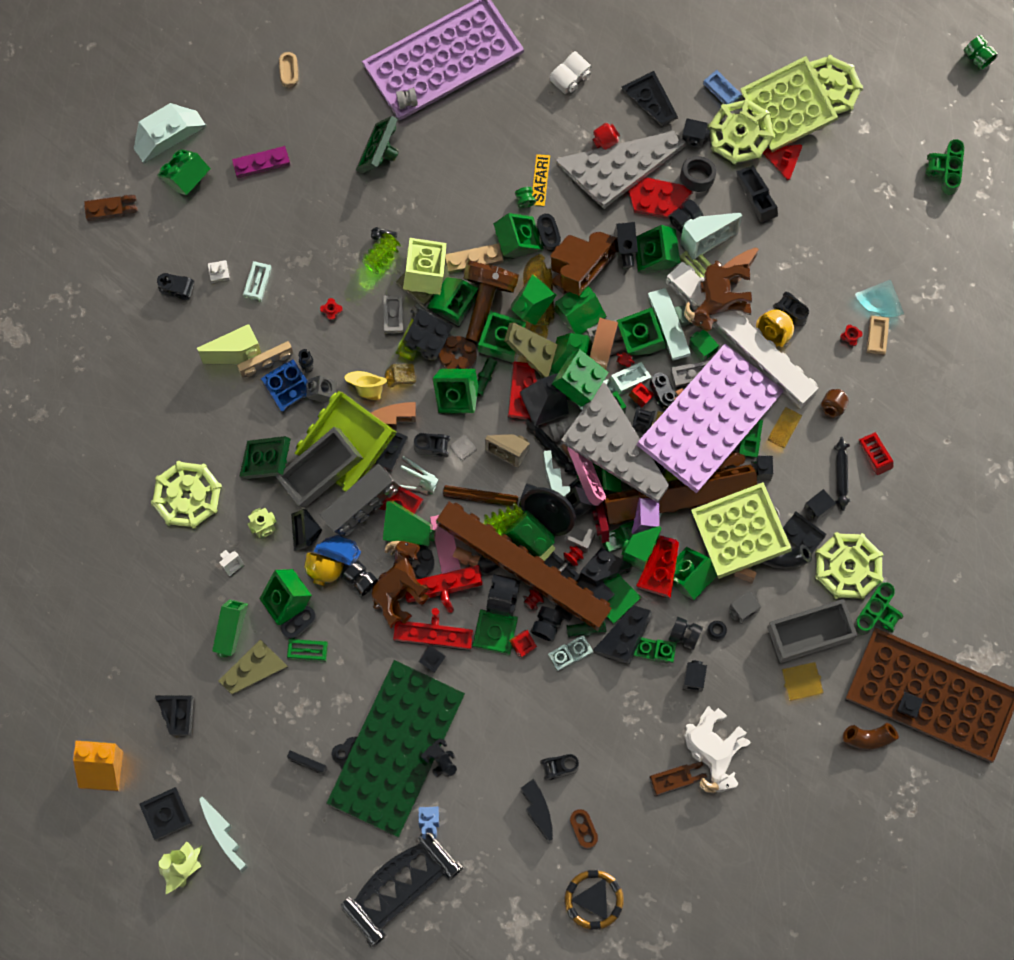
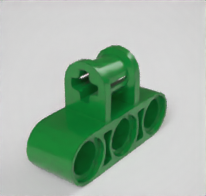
M953 139L949 142L945 154L930 153L927 155L928 168L926 169V174L942 178L941 188L946 195H954L962 180L965 147L963 142L958 139ZM950 165L955 166L957 169L950 168ZM948 182L954 183L955 186L949 185Z
M884 582L876 589L854 623V628L858 634H868L875 624L888 632H894L895 625L904 615L889 604L895 594V588L892 584ZM880 590H887L889 592V596H882ZM870 605L877 606L879 612H872ZM859 621H866L869 627H861Z

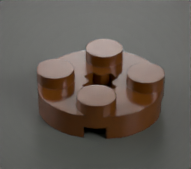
M450 336L440 351L439 358L445 369H471L476 363L477 351L475 344L469 339L462 336ZM460 351L463 357L456 359L453 353Z

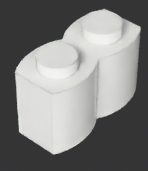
M575 51L550 74V81L564 94H567L569 91L573 92L577 88L578 82L584 81L590 76L591 65Z

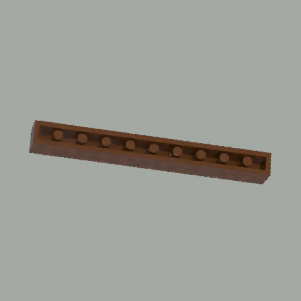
M450 501L447 503L436 519L437 526L599 631L612 610L606 600L602 598L599 600L593 596L594 593L589 589L580 588L574 579L570 577L565 578L561 575V571L554 566L548 567L544 564L545 561L536 555L533 557L524 546L513 544V540L505 534L501 536L492 525H485L480 522V518L475 514L470 513L469 515L463 511L464 508L456 502L453 504Z

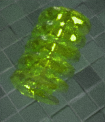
M385 232L383 238H379L378 243L373 244V249L370 248L368 254L363 255L362 262L369 270L379 274L377 267L384 269L382 262L388 264L387 256L394 258L392 251L398 253L397 246L400 247L401 244L395 237Z
M513 503L512 510L509 506H505V513L502 509H498V515L495 512H491V518L485 514L484 524L492 525L497 533L499 529L504 533L505 527L509 528L523 515V512L516 503Z

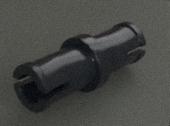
M302 349L298 354V362L302 371L305 370V373H310L314 369V359L310 351Z

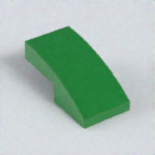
M759 420L740 442L739 454L750 457L758 456L763 420Z
M634 521L609 531V542L602 543L605 550L611 553L622 549L626 539L630 540L632 535H634L632 534Z

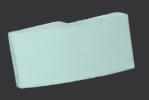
M582 635L567 645L560 646L548 655L557 671L594 652L585 636Z

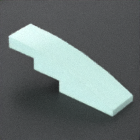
M666 288L649 292L648 298L654 309L664 342L672 360L691 356L681 324Z
M642 362L611 375L609 379L603 382L606 383L611 393L617 391L622 396L633 390L639 383L643 384L648 381L651 376Z
M551 450L544 451L543 459L549 488L565 496L570 492V486H562L561 469H553Z
M201 797L199 801L216 840L226 855L243 872L248 866L234 853L239 848V845L227 834L232 827Z

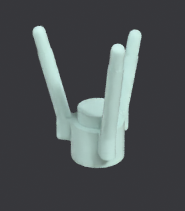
M403 456L402 459L424 475L402 465L400 466L402 470L421 479L419 485L422 488L400 486L426 495L428 491L433 493L439 479Z

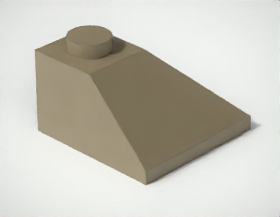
M513 434L488 435L485 438L486 451L518 468L530 449L528 440L520 435L518 437Z

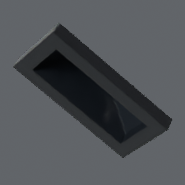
M307 509L291 514L294 551H299L309 547L321 533L322 529Z

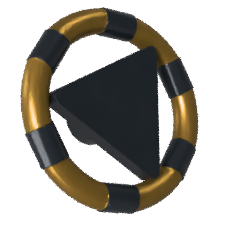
M588 870L578 874L570 881L565 892L567 913L576 924L586 929L595 930L608 927L616 921L623 908L624 898L620 885L615 878L603 871ZM587 878L602 879L572 899V895L581 881ZM606 881L610 884L616 895V905L608 918ZM572 902L605 920L589 922L582 919L573 907Z

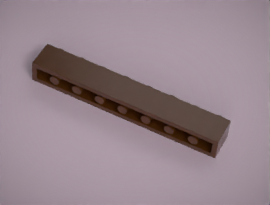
M751 464L716 471L697 493L679 479L667 482L669 488L659 501V514L663 512H676L682 508H695L697 505L708 504L757 485L756 471ZM636 489L605 495L606 499L603 501L608 523L620 524L622 521L634 520L639 498L649 497Z

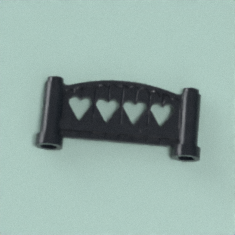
M431 833L426 834V839H423L421 834L418 837L420 841L418 845L401 852L379 868L366 882L355 899L349 897L342 902V910L366 937V943L371 948L378 945L386 937L387 934L382 928L440 877L444 875L450 881L463 870L464 867L459 861L455 862L440 843L433 839ZM419 854L425 855L427 871L411 867V861L417 859ZM404 867H408L410 869L412 885L397 881L395 875L401 873ZM390 880L395 883L396 898L380 893V888L386 886V883ZM373 894L379 895L381 912L366 908L364 902L371 899Z

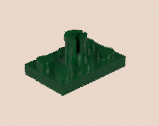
M390 116L375 124L356 168L357 172L363 174L376 167L378 168L383 161L382 157L386 158L389 162H393L396 159L399 149L391 146L389 139L396 131L397 127L395 125L398 119Z
M281 436L247 441L239 477L250 479L283 475L286 468L285 464H287L286 459L291 438Z

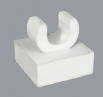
M226 260L208 263L211 283L230 280Z
M226 550L220 554L223 560L219 563L229 577L245 565L235 550L230 554Z

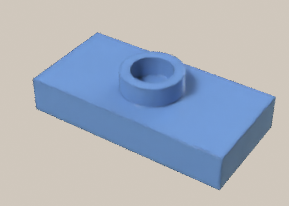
M717 70L703 81V84L724 105L735 103L742 96Z

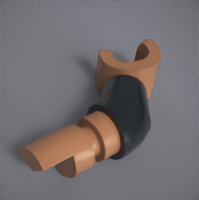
M458 546L452 556L461 560V563L466 566L468 564L471 565L470 567L479 565L481 574H489L500 568V566L483 555L473 556L472 552Z

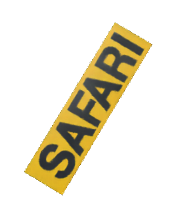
M536 154L532 194L536 199L535 205L545 206L550 155Z

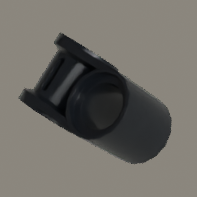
M168 273L158 276V289L162 295L181 300H190L195 283L193 279Z
M785 291L781 300L773 305L774 310H781L788 314L794 325L803 326L806 324L809 308L790 292ZM796 313H802L804 317H798Z
M637 406L632 425L634 430L645 434L652 426L656 411H646Z
M419 433L414 438V450L421 455L441 458L448 457V442L451 440V437L444 434ZM419 441H425L427 445L424 447H420L417 443Z
M573 754L540 760L545 773L544 781L575 774L579 769V760ZM567 760H573L576 763L572 769L566 768L564 764Z

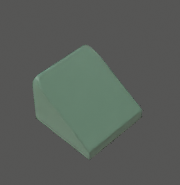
M685 306L674 307L681 327L691 325L692 323L684 315Z

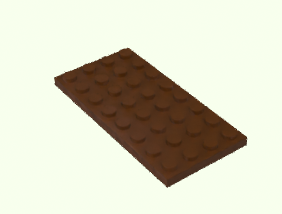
M876 627L873 630L845 698L850 702L990 763H993L1014 712V687ZM904 692L923 699L915 719L897 712Z

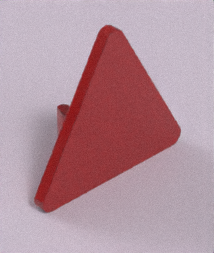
M802 145L784 146L774 152H771L770 149H765L763 155L786 180H790L802 150Z

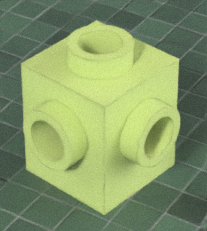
M258 508L248 516L250 522L247 525L252 534L256 532L258 538L267 537L276 531L274 523L277 521L273 513H268L266 508Z

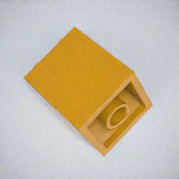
M87 741L75 742L73 763L78 788L119 791L123 751L117 744Z

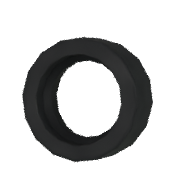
M690 157L682 165L680 180L687 189L695 192H704L714 184L717 170L715 165L705 157ZM694 168L701 169L709 177L703 180L695 179L689 175L688 170Z

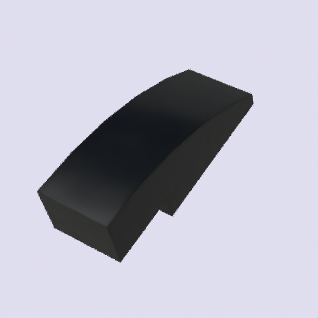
M752 165L737 171L741 186L760 222L763 223L778 217V207L769 194V188L755 167Z
M532 779L520 788L521 793L530 804L526 808V813L550 844L553 842L550 812L540 788L535 780Z

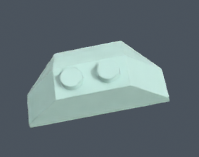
M170 103L139 121L134 150L142 162L145 163L203 129L206 125L196 111Z

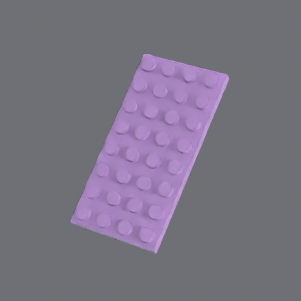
M474 0L363 60L362 64L400 121L523 54L524 49L491 0ZM410 88H414L418 106H407L405 109L400 110L396 92H405Z
M724 344L636 445L697 493L784 390L728 345Z

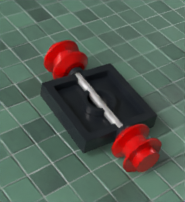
M569 546L570 552L563 553L564 561L552 552L544 564L550 568L554 566L561 571L562 576L565 578L570 577L577 582L580 578L579 574L570 566H578L577 561L579 559L584 560L582 556L584 554L583 551L577 546ZM529 589L530 595L528 597L523 596L525 599L523 603L532 610L534 608L537 610V604L539 602L544 603V595L536 590ZM548 599L553 605H556V603Z

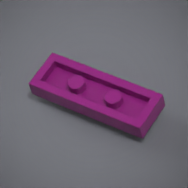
M286 146L232 159L237 178L290 165Z

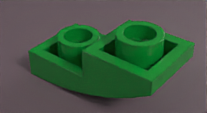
M641 638L633 657L673 663L677 643L660 639Z

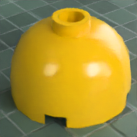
M781 310L767 311L756 321V327L760 328L762 336L767 340H771L776 347H783L793 336L794 325L792 319Z
M307 552L304 567L307 575L314 579L313 583L324 586L325 582L331 583L339 578L344 563L337 560L333 561V559L324 555Z

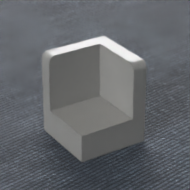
M574 527L570 536L567 537L566 544L572 547L577 546L583 552L588 553L596 531L588 529L586 532L578 527Z

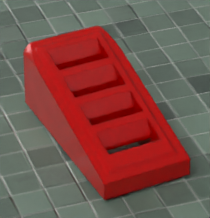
M876 432L859 439V443L876 475L893 469L894 461ZM873 441L876 442L875 444H872V445H870V446H868V447H867V445H866V444H869V443H871V442H873ZM876 448H879V450H876V451H874V452H872V453L870 452V451H872V450H874V449H876Z

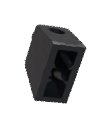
M635 222L617 223L614 230V237H617V259L623 260V268L634 267V258L638 253Z

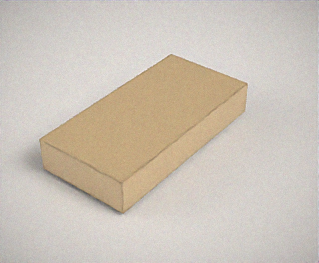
M870 316L866 353L886 354L889 318Z

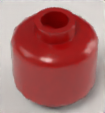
M604 123L593 131L595 138L592 140L597 148L602 147V149L607 150L619 142L618 137H620V134L613 124Z

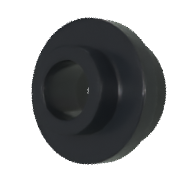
M713 621L709 624L707 633L710 638L721 640L726 636L727 627L721 621ZM719 628L721 632L716 634L713 629Z

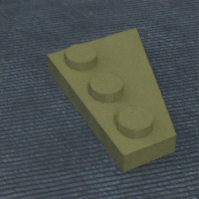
M514 322L509 323L504 341L519 356H523L529 362L528 365L540 373L539 376L541 378L548 377L558 344Z
M260 639L218 682L233 696L253 686L255 683L287 669L288 666Z

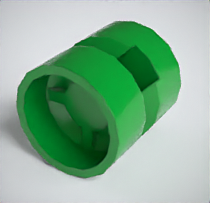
M982 35L970 41L963 50L970 59H974L973 63L979 70L988 67L998 56V53L992 46H987L988 42Z

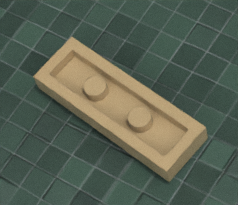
M499 243L445 254L449 274L464 271L467 260L486 265L503 263Z
M289 341L238 364L237 367L242 377H249L261 368L271 367L276 361L288 359L293 354V350Z

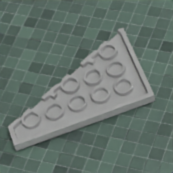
M674 131L616 144L607 150L599 148L561 157L556 160V164L605 209L686 147V142Z
M603 382L592 401L586 404L563 436L561 443L657 503L669 488L667 481L652 457L636 445L640 440L639 436L610 389Z

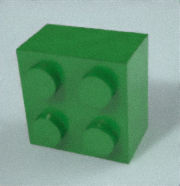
M490 311L478 344L479 353L513 363L516 360L517 353L504 341L509 323L514 322L526 328V322Z
M579 349L569 355L552 385L582 407L592 401L609 372Z

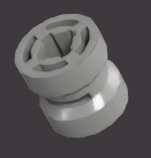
M410 88L405 92H396L400 110L405 109L407 106H418L414 88Z
M567 419L561 420L558 425L555 423L548 425L554 443L560 441L561 437L570 428Z

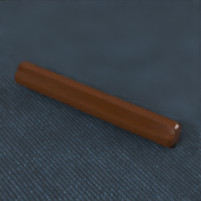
M445 485L443 488V496L514 507L518 505L519 500L517 495Z

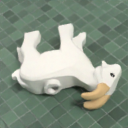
M710 706L706 708L696 727L693 724L685 726L687 729L685 740L687 748L692 752L693 758L699 762L703 761L710 767L711 783L702 778V781L699 783L700 787L705 792L718 793L735 789L738 786V782L734 779L735 772L729 776L725 773L736 751L748 746L751 742L744 738L747 733L739 726L726 740L722 741L716 733L712 732V728L715 722L725 720L727 715L719 708L714 712Z

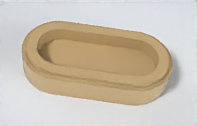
M285 52L279 57L280 81L287 88H292L298 83L297 57L291 52Z

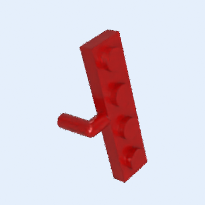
M479 565L417 579L418 583L429 588L425 593L429 598L441 595L442 604L448 613L454 611L448 593L483 585ZM409 592L406 593L405 596L408 603L416 601Z
M433 608L431 624L409 621L404 624L401 621H397L395 623L393 640L471 650L473 629L439 625V609Z

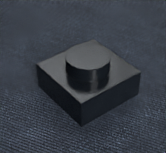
M904 692L897 712L915 719L923 699Z

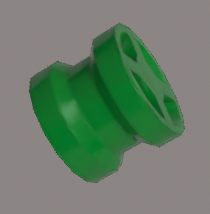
M522 187L515 191V196L519 200V208H528L535 205L536 199L532 195V187Z

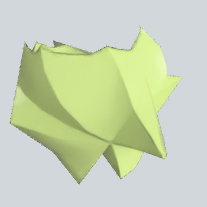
M186 842L180 850H171L170 854L163 855L158 866L161 875L166 881V894L178 886L184 887L187 877L201 867L197 859L202 845L193 850L191 845Z

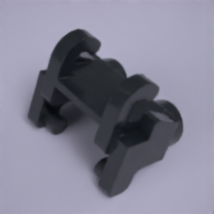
M439 739L432 746L430 745L421 757L426 763L430 762V757L435 759L438 766L432 770L434 776L438 777L440 774L453 776L457 771V767L449 759V756L454 759L455 754L452 751L445 752L440 745L446 747L447 743L444 739Z

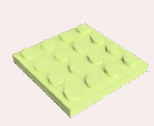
M807 56L740 88L744 99H750L752 103L764 110H769L771 113L770 119L773 133L775 134V138L768 145L771 152L838 120V116ZM751 111L754 117L758 115L755 112ZM758 122L760 130L765 131L764 122Z
M764 482L691 510L718 578L792 551Z

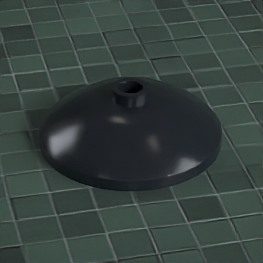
M536 487L527 491L522 498L521 509L523 514L528 510L554 536L565 535L574 527L576 522L575 511L571 503L559 492L549 488Z

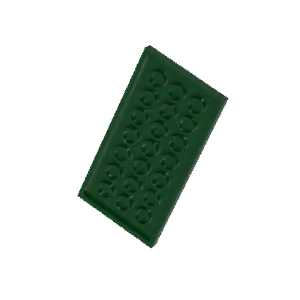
M394 660L326 804L399 838L435 760L430 757V762L426 763L421 755L437 740L445 738L465 693Z

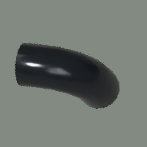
M800 545L793 548L791 552L762 563L775 568H795L810 563L812 561V554L806 545Z

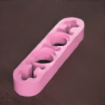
M568 447L569 454L588 500L593 505L598 506L606 499L593 463Z

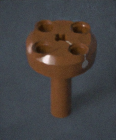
M467 260L463 279L480 286L466 338L479 342L496 290L514 293L519 274L497 266Z

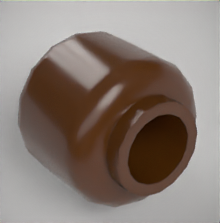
M831 389L825 394L821 407L827 416L838 417L845 412L849 404V398L843 390Z

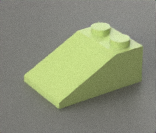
M414 238L409 239L404 290L440 295L444 275L446 243Z
M249 324L197 348L203 364H240L261 354L259 343Z

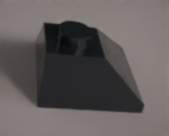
M558 373L538 380L519 393L534 427L569 415L566 395L552 385Z

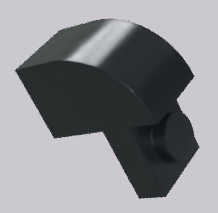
M578 477L569 485L570 492L564 497L571 503L575 515L582 516L594 505L588 500Z

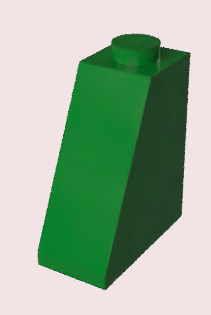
M387 501L383 540L406 541L427 546L431 545V541H435L436 530H433L431 523L398 503Z
M229 599L221 606L212 652H216L218 656L229 657L235 653L248 608L247 603Z

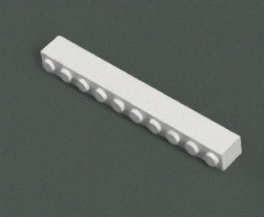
M684 262L680 263L667 276L666 284L685 302H689L694 310L705 301V295L701 293L700 282L704 281V278L699 277L692 266L686 265ZM727 311L709 316L712 319L718 320L712 327L760 372L784 390L783 393L800 409L817 394L819 389L817 383L811 378L808 379L799 366L793 365L785 353L779 352L771 340L765 339L762 336V332L757 327L750 325L749 320L744 315H740L736 311Z

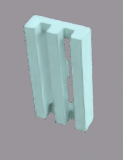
M253 261L243 293L244 298L250 297L253 300L258 299V301L262 302L272 269L271 265ZM260 267L253 291L249 293L256 268ZM264 268H265L266 271H265V274H264V277H263V281H262V284H261V287H260V290H259V294L257 295L256 293H257V290H258V286H259V283H260V280H261V276H262L263 270H264Z

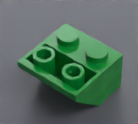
M181 149L176 151L172 156L173 158L161 167L157 176L178 193L187 195L211 168L198 153Z
M446 277L442 283L440 295H434L427 309L460 326L476 301L478 288L463 279Z

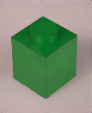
M705 330L701 332L696 331L690 337L689 347L702 362L718 352V343Z

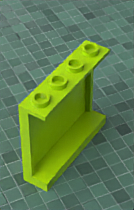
M338 391L330 397V403L327 408H323L320 411L317 422L308 428L305 439L298 442L296 445L297 450L294 454L299 456L303 454L333 427L341 429L363 457V460L335 482L346 492L371 470L397 432L346 394Z

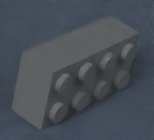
M333 427L288 465L283 475L276 477L299 506L306 508L363 460V457L341 429Z
M378 463L319 515L335 533L340 536H347L354 530L353 527L357 523H363L369 517L368 514L372 510H378L384 504L383 501L387 497H393L398 492L397 489L400 486L387 470Z
M844 599L771 621L767 626L780 663L854 641L857 637Z

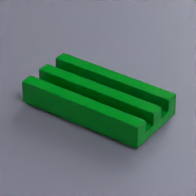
M289 639L287 659L326 662L328 641ZM292 644L323 646V649L293 648ZM291 653H313L322 654V656L295 655Z

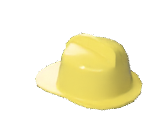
M361 371L350 372L344 378L346 382L355 385L360 397L370 400H379L381 398L383 384L387 382L386 378Z

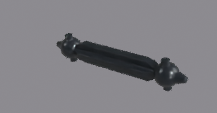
M526 419V430L534 432V436L548 451L551 450L552 456L561 465L565 466V472L577 475L573 462H569L568 457L538 426L534 427L531 420Z
M840 437L839 442L834 446V449L839 451L836 456L837 493L839 498L835 500V503L841 507L842 511H845L846 506L851 502V499L846 497L849 492L848 455L846 450L850 447V444H847L844 438Z

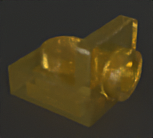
M393 363L385 372L388 388H392L396 384H414L416 382L414 364Z

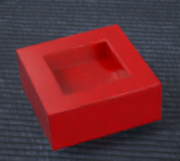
M639 383L628 396L643 407L652 399L654 394L642 383Z
M528 630L522 631L510 640L519 657H523L537 647Z

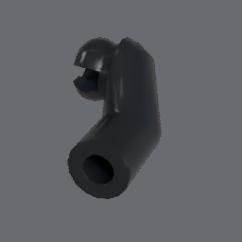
M379 227L371 230V238L373 240H379L380 238L392 241L397 240L398 232Z

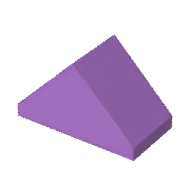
M639 498L632 534L659 526V502L657 503L649 498Z

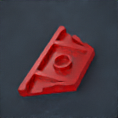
M647 177L628 190L634 213L668 220V215L677 208L679 209L680 205L694 192L681 184Z

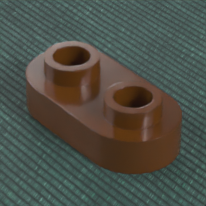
M583 809L575 810L570 816V824L579 845L585 849H591L597 844V832L588 812ZM582 817L584 822L579 824L576 822V819ZM588 835L592 840L585 842L584 837Z

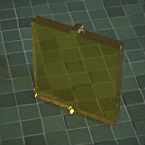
M816 662L782 669L785 680L784 687L787 688L790 701L824 693Z

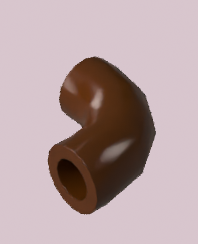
M885 723L881 727L872 730H863L856 725H851L843 733L844 742L858 749L865 750L883 748L899 738L896 729L890 723Z

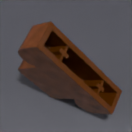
M594 232L589 236V241L568 235L559 246H556L551 254V270L561 274L562 289L580 296L617 252V237L603 232Z

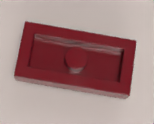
M601 502L598 506L595 505V509H592L593 520H597L598 523L595 524L596 535L601 537L602 543L609 542V528L604 505Z

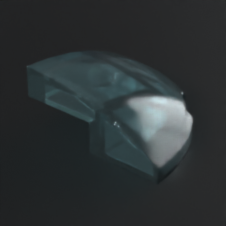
M891 279L855 294L859 302L867 310L879 313L881 316L895 317L904 314Z

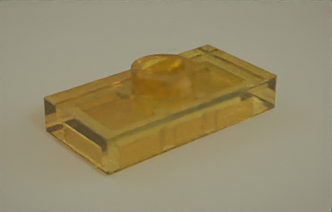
M785 407L768 437V441L785 449L802 415Z

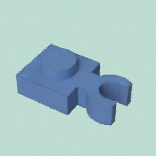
M439 806L419 807V828H422V838L426 839V834L432 833L433 839H436V827H439Z

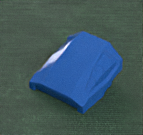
M294 359L260 378L281 412L306 397L307 379Z
M340 535L325 538L314 549L316 553L352 566L361 554L355 541Z

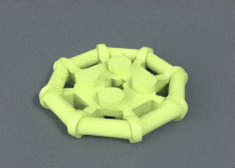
M832 55L810 62L832 105L833 103L841 104V106L834 108L836 114L846 111L851 112L854 109V104L860 92L863 91V85L860 84L854 70L855 66L833 58ZM826 65V68H822L818 72L815 69L817 67ZM833 65L844 71L840 73L836 70L831 69V67ZM848 75H849V77H850L851 82H852L853 85H848V84H847V78H846V77H847ZM825 84L832 85L833 89L826 90ZM846 92H852L849 100L844 98Z
M750 99L726 105L722 104L711 123L707 125V129L710 130L711 150L713 153H718L730 160L732 164L756 158L760 159L771 140L775 138L770 111L764 110L752 103ZM743 108L742 112H739V114H731L730 112L733 110ZM750 109L758 115L754 117L747 112ZM724 115H726L727 119L722 125H720V121L722 120ZM758 122H764L765 131L759 129ZM744 127L745 133L739 135L736 129ZM716 131H722L723 139L719 142ZM759 136L763 137L764 139L762 140L758 148H756V146L754 145L755 142L757 141ZM726 144L734 149L733 154L723 147ZM748 148L752 150V152L739 155V150H747Z
M176 461L175 465L155 477L156 483L151 506L156 508L165 520L166 525L192 527V529H195L197 525L218 512L217 506L222 485L217 482L207 469V465ZM183 470L197 472V474L195 477L191 475H184ZM175 473H179L180 476L171 483L167 481ZM204 476L210 486L205 487L200 479ZM163 486L167 487L165 498H161ZM184 491L191 492L189 499L186 497L181 498ZM207 493H212L210 504L205 503ZM168 503L173 509L171 514L165 509L164 504ZM202 508L206 509L197 517H194L193 514H195L197 511H199ZM181 513L189 515V519L176 517Z
M836 532L820 549L815 551V578L833 594L835 599L857 598L863 600L868 593L884 580L882 577L883 552H880L865 537V534H839ZM843 542H857V543H856V546L847 547V546H844V543H843ZM837 544L839 549L835 553L830 554L828 551ZM863 545L871 555L867 556L860 549V546ZM824 559L830 560V570L824 571ZM846 561L854 563L853 570L845 568ZM870 561H874L875 573L870 571ZM832 575L839 582L838 587L827 577ZM866 577L872 579L864 587L860 584ZM844 585H854L856 591L842 589Z

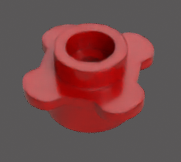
M329 298L328 302L320 307V311L325 313L329 320H333L343 310L342 306L338 305L333 298Z
M847 325L845 332L840 335L842 341L849 342L851 346H856L857 340L862 337L863 333L857 327Z
M624 352L621 355L617 353V363L628 368L631 364L635 363L631 355Z

